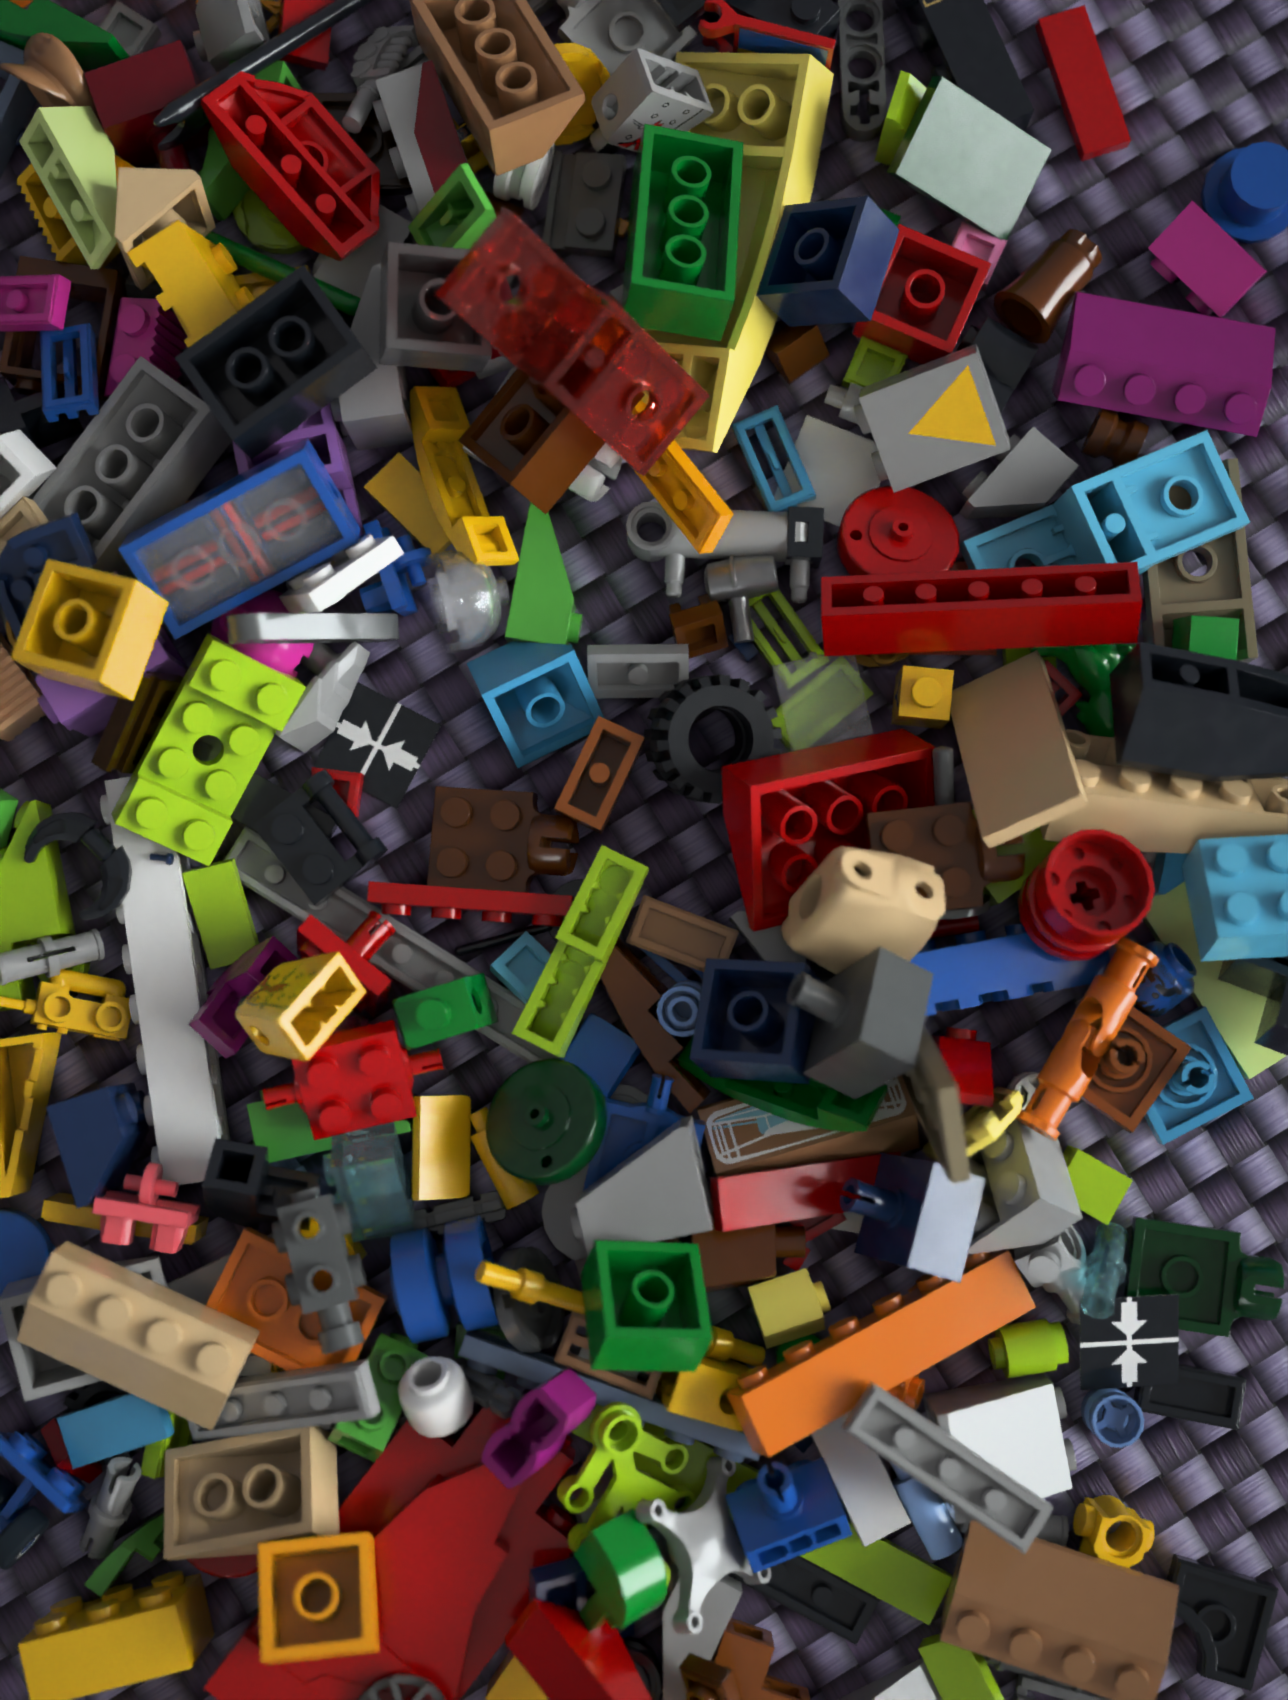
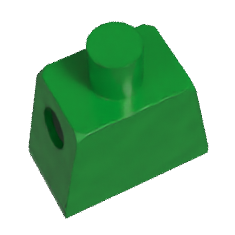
M484 973L460 978L391 1001L406 1050L499 1022ZM472 994H473L474 999H475V1001H476L477 1009H476V1007H475V1005H474L473 998H472Z

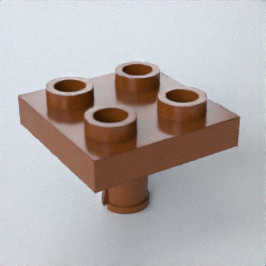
M1132 1007L1109 1049L1100 1060L1098 1068L1081 1099L1127 1132L1132 1133L1192 1047ZM1102 1017L1092 1022L1090 1026L1098 1030L1102 1023Z

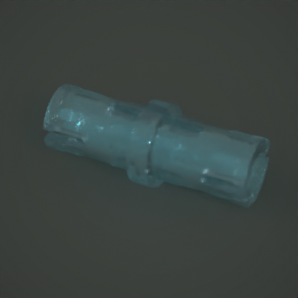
M1110 1222L1109 1225L1103 1223L1097 1227L1093 1252L1085 1260L1086 1272L1084 1276L1086 1283L1084 1293L1081 1296L1080 1307L1085 1314L1096 1319H1105L1114 1313L1117 1288L1124 1282L1127 1271L1123 1259L1129 1235L1124 1227Z

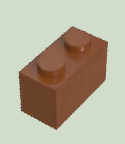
M598 716L554 807L556 813L568 816L578 824L602 834L644 747L645 737Z

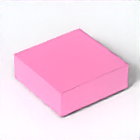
M962 221L951 246L992 263L981 287L985 291L1007 241L998 239Z

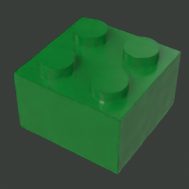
M595 1240L581 1272L591 1370L695 1372L713 1340L698 1244Z

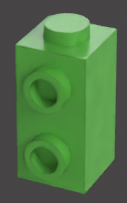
M383 1333L379 1334L365 1360H368L381 1411L372 1419L335 1423L327 1440L372 1462L377 1460L384 1451L403 1410L398 1396L400 1380L407 1369L415 1362L427 1357L426 1354L417 1350V1344H413L408 1337L400 1334L391 1333L390 1336Z

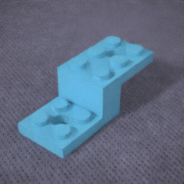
M1206 430L1072 485L1052 505L969 538L959 545V549L969 570L1014 568L1016 560L1024 558L1032 561L1036 567L1137 562L1140 576L1153 565L1239 530L1249 524L1250 521L1214 443ZM1171 486H1180L1189 493L1191 506L1188 510L1178 509L1171 503L1169 499V489Z

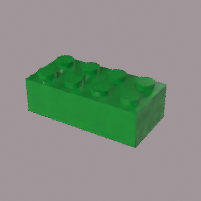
M644 124L633 170L620 324L721 341L735 301L743 142Z

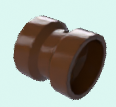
M1100 408L1085 438L1081 453L1092 458L1106 457L1111 460L1114 467L1131 462L1137 458L1142 448L1149 425L1138 420L1124 421L1118 417L1116 411Z

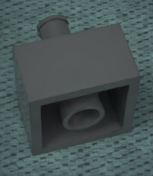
M388 242L381 259L379 364L482 372L492 357L493 252Z
M880 946L824 984L811 978L810 975L804 972L797 975L788 989L787 1003L816 1016L803 1074L853 1099H857L915 1068L934 974Z

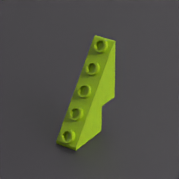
M38 800L26 801L22 804L14 819L16 831L8 847H3L0 850V953L27 947L31 943H36L38 938L46 936L55 939L75 935L58 840L45 846L40 851L35 862L27 863L24 860L28 837L37 824L53 815L51 805ZM33 977L0 986V996L25 1000L26 998L35 1000L36 993ZM0 1007V1012L12 1010L11 1008Z

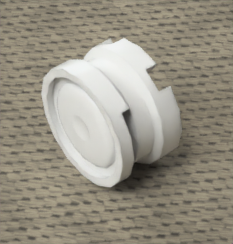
M555 143L543 158L499 176L495 174L493 195L505 201L511 198L523 199L524 207L533 211L541 200L553 164Z

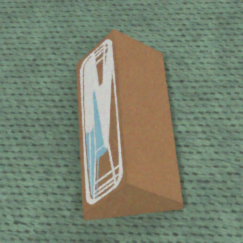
M900 1075L885 1083L888 1085V1092L866 1132H843L806 1126L773 1115L734 1098L698 1107L699 1119L705 1121L704 1136L716 1176L880 1154V1152L900 1151L904 1153L920 1148L917 1114L903 1076Z

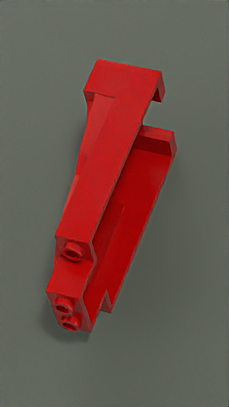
M480 1406L458 1436L452 1433L444 1437L434 1438L420 1435L410 1426L406 1418L388 1441L382 1454L375 1462H372L338 1507L339 1535L370 1532L374 1537L379 1653L270 1665L261 1662L259 1610L227 1651L203 1689L217 1700H358L362 1693L377 1680L392 1674L409 1673L429 1680L441 1691L446 1700H460L502 1645L504 1636L529 1605V1569L567 1559L572 1552L568 1547L567 1538L569 1532L576 1524L574 1519L555 1504H551L549 1507L543 1504L544 1500L574 1462L576 1450L570 1446L573 1442L572 1438L567 1434L563 1447L551 1461L519 1485L508 1489L481 1460L483 1450L490 1437L511 1422L512 1418L503 1419L494 1414L490 1407L486 1409ZM399 1684L404 1700H410L420 1689L415 1685ZM390 1686L377 1692L381 1700H394ZM427 1692L421 1700L434 1699Z

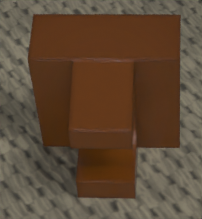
M708 594L698 596V606L685 610L681 609L679 602L669 605V619L675 644H688L689 659L729 647L722 611L718 601H711Z

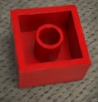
M898 224L899 233L872 319L867 322H856L853 335L860 338L862 336L906 354L908 359L923 365L953 352L992 263Z

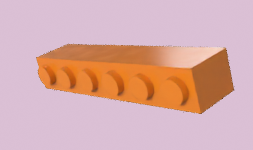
M1009 1250L968 1254L960 1283L925 1274L915 1281L918 1286L915 1290L904 1296L900 1292H895L880 1298L872 1304L874 1312L860 1320L856 1316H850L834 1323L828 1328L830 1336L813 1345L811 1340H806L790 1347L783 1352L785 1360L772 1368L767 1369L766 1365H760L741 1374L737 1378L739 1385L727 1391L726 1395L752 1451L767 1457L772 1456L852 1411L871 1381L888 1391L1036 1308Z

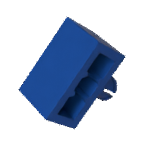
M823 1457L814 1461L810 1459L799 1460L788 1467L779 1462H771L775 1473L770 1474L767 1466L764 1465L758 1472L757 1478L743 1482L737 1487L735 1492L725 1495L743 1550L754 1573L853 1535Z

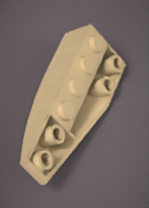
M1069 729L1066 730V734L1088 806L1040 826L1043 840L1060 842L1063 838L1080 830L1103 829L1123 836L1141 852L1189 854L1198 839L1288 834V779L1276 777L1212 782L1116 765L1114 737L1087 735L1080 731Z

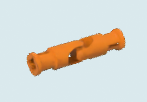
M1122 937L1114 945L1116 952L1102 975L1094 977L1066 1026L1064 1034L1056 1043L1036 1078L1039 1082L1038 1087L1026 1108L1021 1110L1015 1118L1026 1127L1050 1140L1056 1141L1060 1133L1057 1127L1071 1103L1079 1102L1095 1074L1100 1060L1109 1049L1138 998L1135 994L1148 969L1156 967L1159 958L1153 952L1127 938ZM1102 1017V1023L1098 1030L1090 1026L1092 1022Z

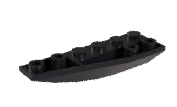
M1138 642L1110 673L1116 765L1212 782L1288 777L1287 674L1237 660L1144 642Z

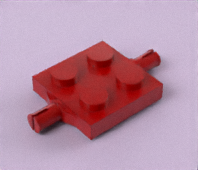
M393 1019L330 1034L308 1061L291 1059L294 1068L292 1083L263 1088L262 1091L267 1110L298 1103L308 1117L314 1140H319L416 1117V1105L412 1093L413 1075L439 1069L443 1070L444 1067L439 1047L434 1050L408 1055L407 1050L399 1041Z

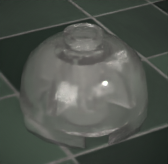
M448 550L427 554L425 565H435L436 577L427 579L436 626L439 634L449 632L452 641L451 644L443 645L446 653L449 655L468 651L483 645L495 635L501 624V607L510 605V596L505 577H495L490 566L475 564L465 552Z

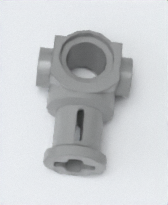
M1073 1225L1044 1244L1013 1248L1015 1254L1014 1262L1030 1285L1036 1288L1042 1286L1049 1293L1056 1292L1067 1307L1066 1315L1071 1323L1080 1325V1300L1110 1298L1105 1290L1095 1286L1086 1273L1088 1261L1085 1247Z

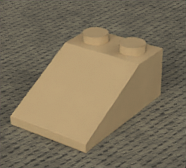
M319 1426L241 1435L165 1450L164 1559L182 1560L258 1554V1543L339 1535L337 1444L327 1440L330 1432Z

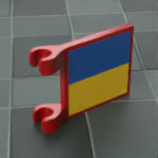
M705 0V11L717 13L720 19L714 23L705 20L699 21L698 29L703 35L702 43L704 46L714 47L720 53L811 54L830 71L836 39L739 15L724 0ZM734 33L733 47L722 36Z

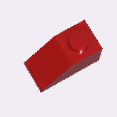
M946 1027L945 1037L932 1036L957 1084L960 1103L993 1107L991 1043L976 1041L977 1030Z

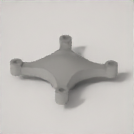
M720 1456L711 1457L708 1460L707 1476L703 1489L696 1501L686 1510L680 1513L666 1510L664 1502L660 1499L640 1501L636 1507L637 1519L641 1523L651 1524L665 1537L669 1555L678 1568L680 1582L679 1602L677 1611L672 1618V1626L677 1634H697L701 1631L703 1620L699 1610L702 1601L708 1591L725 1575L729 1573L737 1574L749 1585L766 1584L771 1578V1568L757 1573L753 1572L740 1545L725 1497L728 1477L734 1475L736 1463Z

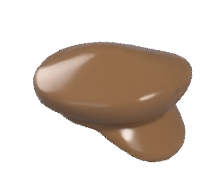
M44 32L36 33L29 38L25 45L23 53L24 64H0L1 70L8 72L27 84L42 107L91 106L101 124L80 64L69 48L57 37Z

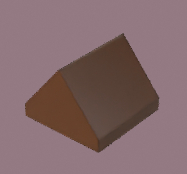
M787 325L770 337L765 350L766 355L789 385L829 357V352L818 325L795 327Z

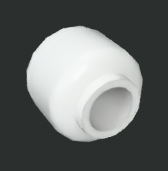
M443 1356L420 1359L407 1369L399 1383L398 1396L410 1426L420 1435L434 1438L452 1434L466 1424L472 1414L474 1399L463 1369L453 1359Z

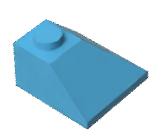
M511 641L467 663L517 768L590 734L597 717L601 716L604 718L572 645Z

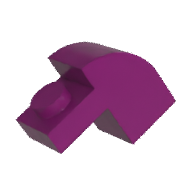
M274 936L253 946L231 964L206 992L209 995L208 999L188 1025L225 1058L235 1055L249 1037L236 1019L235 1014L239 1001L243 996L251 994L275 967L282 963L299 959Z

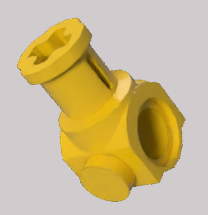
M1101 1495L1094 1499L1085 1497L1084 1503H1080L1076 1508L1073 1518V1530L1076 1535L1082 1536L1078 1549L1079 1552L1130 1569V1566L1137 1564L1143 1559L1144 1552L1150 1550L1154 1540V1525L1152 1521L1141 1518L1134 1509L1126 1507L1118 1498L1112 1495ZM1121 1521L1117 1530L1106 1534L1108 1528L1113 1523Z

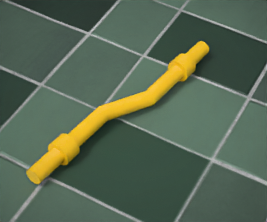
M482 1261L477 1267L475 1274L477 1282L508 1291L513 1299L532 1305L541 1301L585 1315L583 1292L546 1281L542 1273L523 1267L515 1271L486 1261ZM711 1326L713 1340L704 1356L718 1361H726L730 1358L756 1367L762 1365L765 1359L764 1347L734 1338L733 1333L729 1330Z

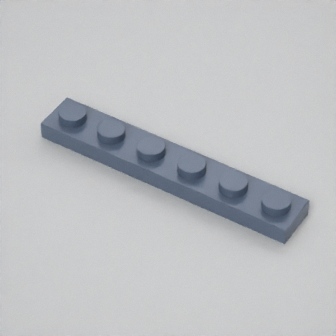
M480 1329L466 1332L458 1354L468 1358L467 1365L470 1368L489 1375H496L498 1369L518 1376L516 1382L530 1390L535 1389L558 1372L570 1368L555 1362V1356L542 1351L534 1353L518 1351L507 1339ZM571 1368L596 1393V1401L592 1410H595L596 1404L604 1407L612 1402H625L639 1413L642 1420V1428L646 1422L665 1428L664 1435L679 1443L693 1445L695 1439L711 1444L715 1446L713 1450L715 1454L733 1462L742 1463L745 1457L756 1461L759 1459L760 1454L752 1451L744 1431H735L669 1412L656 1393H654L651 1400Z

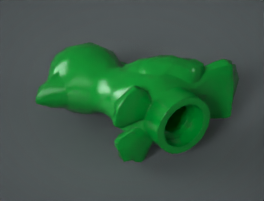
M1136 644L1030 648V653L1038 650L1041 657H1056L1064 662L1075 681L1088 692V702L1079 701L1075 703V706L1080 710L1076 718L1085 726L1087 733L1095 736L1114 737L1110 673Z

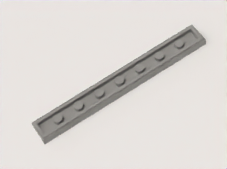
M245 826L224 859H235L242 884L303 922L310 914L313 915L344 942L366 919L367 914L371 910L382 915V918L379 920L381 924L388 920L396 932L393 936L389 937L369 962L415 992L460 978L481 974L480 971L392 916L381 914L379 908L345 887L340 888L320 905L315 906L260 834ZM485 975L499 1022L475 1030L528 1063L541 1059H560V1057L512 1034L525 1004L509 989ZM472 994L473 1002H474V1005H475V1007H476V1009H477L476 1001H475L474 996H473V994Z

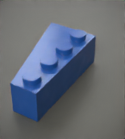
M1019 923L1004 926L1006 936L987 940L985 930L956 935V946L937 949L935 939L929 940L910 962L934 974L925 1015L930 1016L937 1014L936 1011L941 1010L942 1012L980 1006L984 1002L1011 1000L1034 995L1037 992H1051L1091 984L1094 977L1102 975L1109 964V950L1090 960L1067 961L1047 954L1030 939L1023 924Z

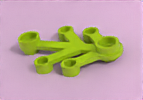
M625 1402L609 1403L597 1412L590 1427V1437L594 1444L578 1474L566 1477L560 1483L557 1490L559 1501L569 1512L578 1514L586 1511L594 1499L593 1488L611 1461L614 1476L588 1522L575 1525L568 1534L567 1544L573 1553L592 1530L614 1519L620 1509L622 1514L632 1508L636 1511L637 1504L642 1501V1498L646 1500L660 1499L664 1502L666 1510L675 1513L686 1510L697 1499L696 1495L685 1485L674 1484L669 1486L635 1468L633 1451L652 1458L665 1473L677 1474L686 1467L689 1453L686 1447L668 1437L660 1439L644 1431L639 1413ZM620 1421L618 1429L609 1434L611 1428ZM676 1449L674 1458L665 1462L667 1454L671 1450ZM577 1488H582L580 1496L575 1500L569 1501L571 1493ZM685 1496L682 1506L674 1509L677 1500ZM662 1558L666 1571L668 1586L671 1579V1570L669 1565Z

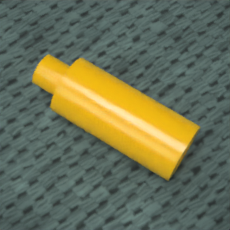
M486 1106L469 1115L477 1132L470 1136V1139L506 1210H509L531 1199L540 1192L536 1185L523 1182L506 1172L493 1158L486 1138V1119L488 1114Z

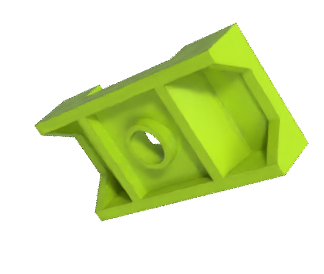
M207 633L111 813L114 823L209 867L233 824L231 815L271 743L276 730L283 731L306 686L299 679L277 671ZM205 735L215 736L221 741L220 753L209 761L199 760L193 755L194 743Z

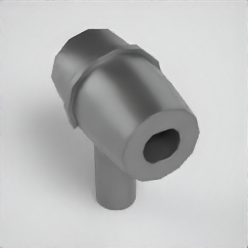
M732 555L728 559L708 563L704 571L706 592L711 601L717 600L718 602L729 603L734 643L753 641L754 635L748 599L778 591L774 556L734 557Z

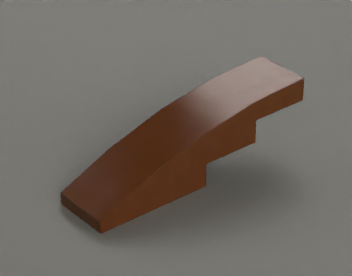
M618 938L601 975V979L625 1028L654 1072L662 1074L663 1082L665 1075L674 1078L671 1092L685 1109L691 1113L711 1091L700 1079L679 1066V1057L676 1054L687 1045L689 1039L687 1037L673 1036L665 1031L659 1023L656 1003L668 988Z

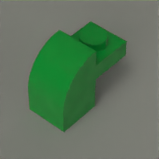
M634 1508L592 1530L573 1553L596 1590V1593L578 1612L589 1632L607 1621L611 1628L618 1626L619 1630L664 1603L667 1594V1576L664 1563L652 1536L645 1525L637 1519Z

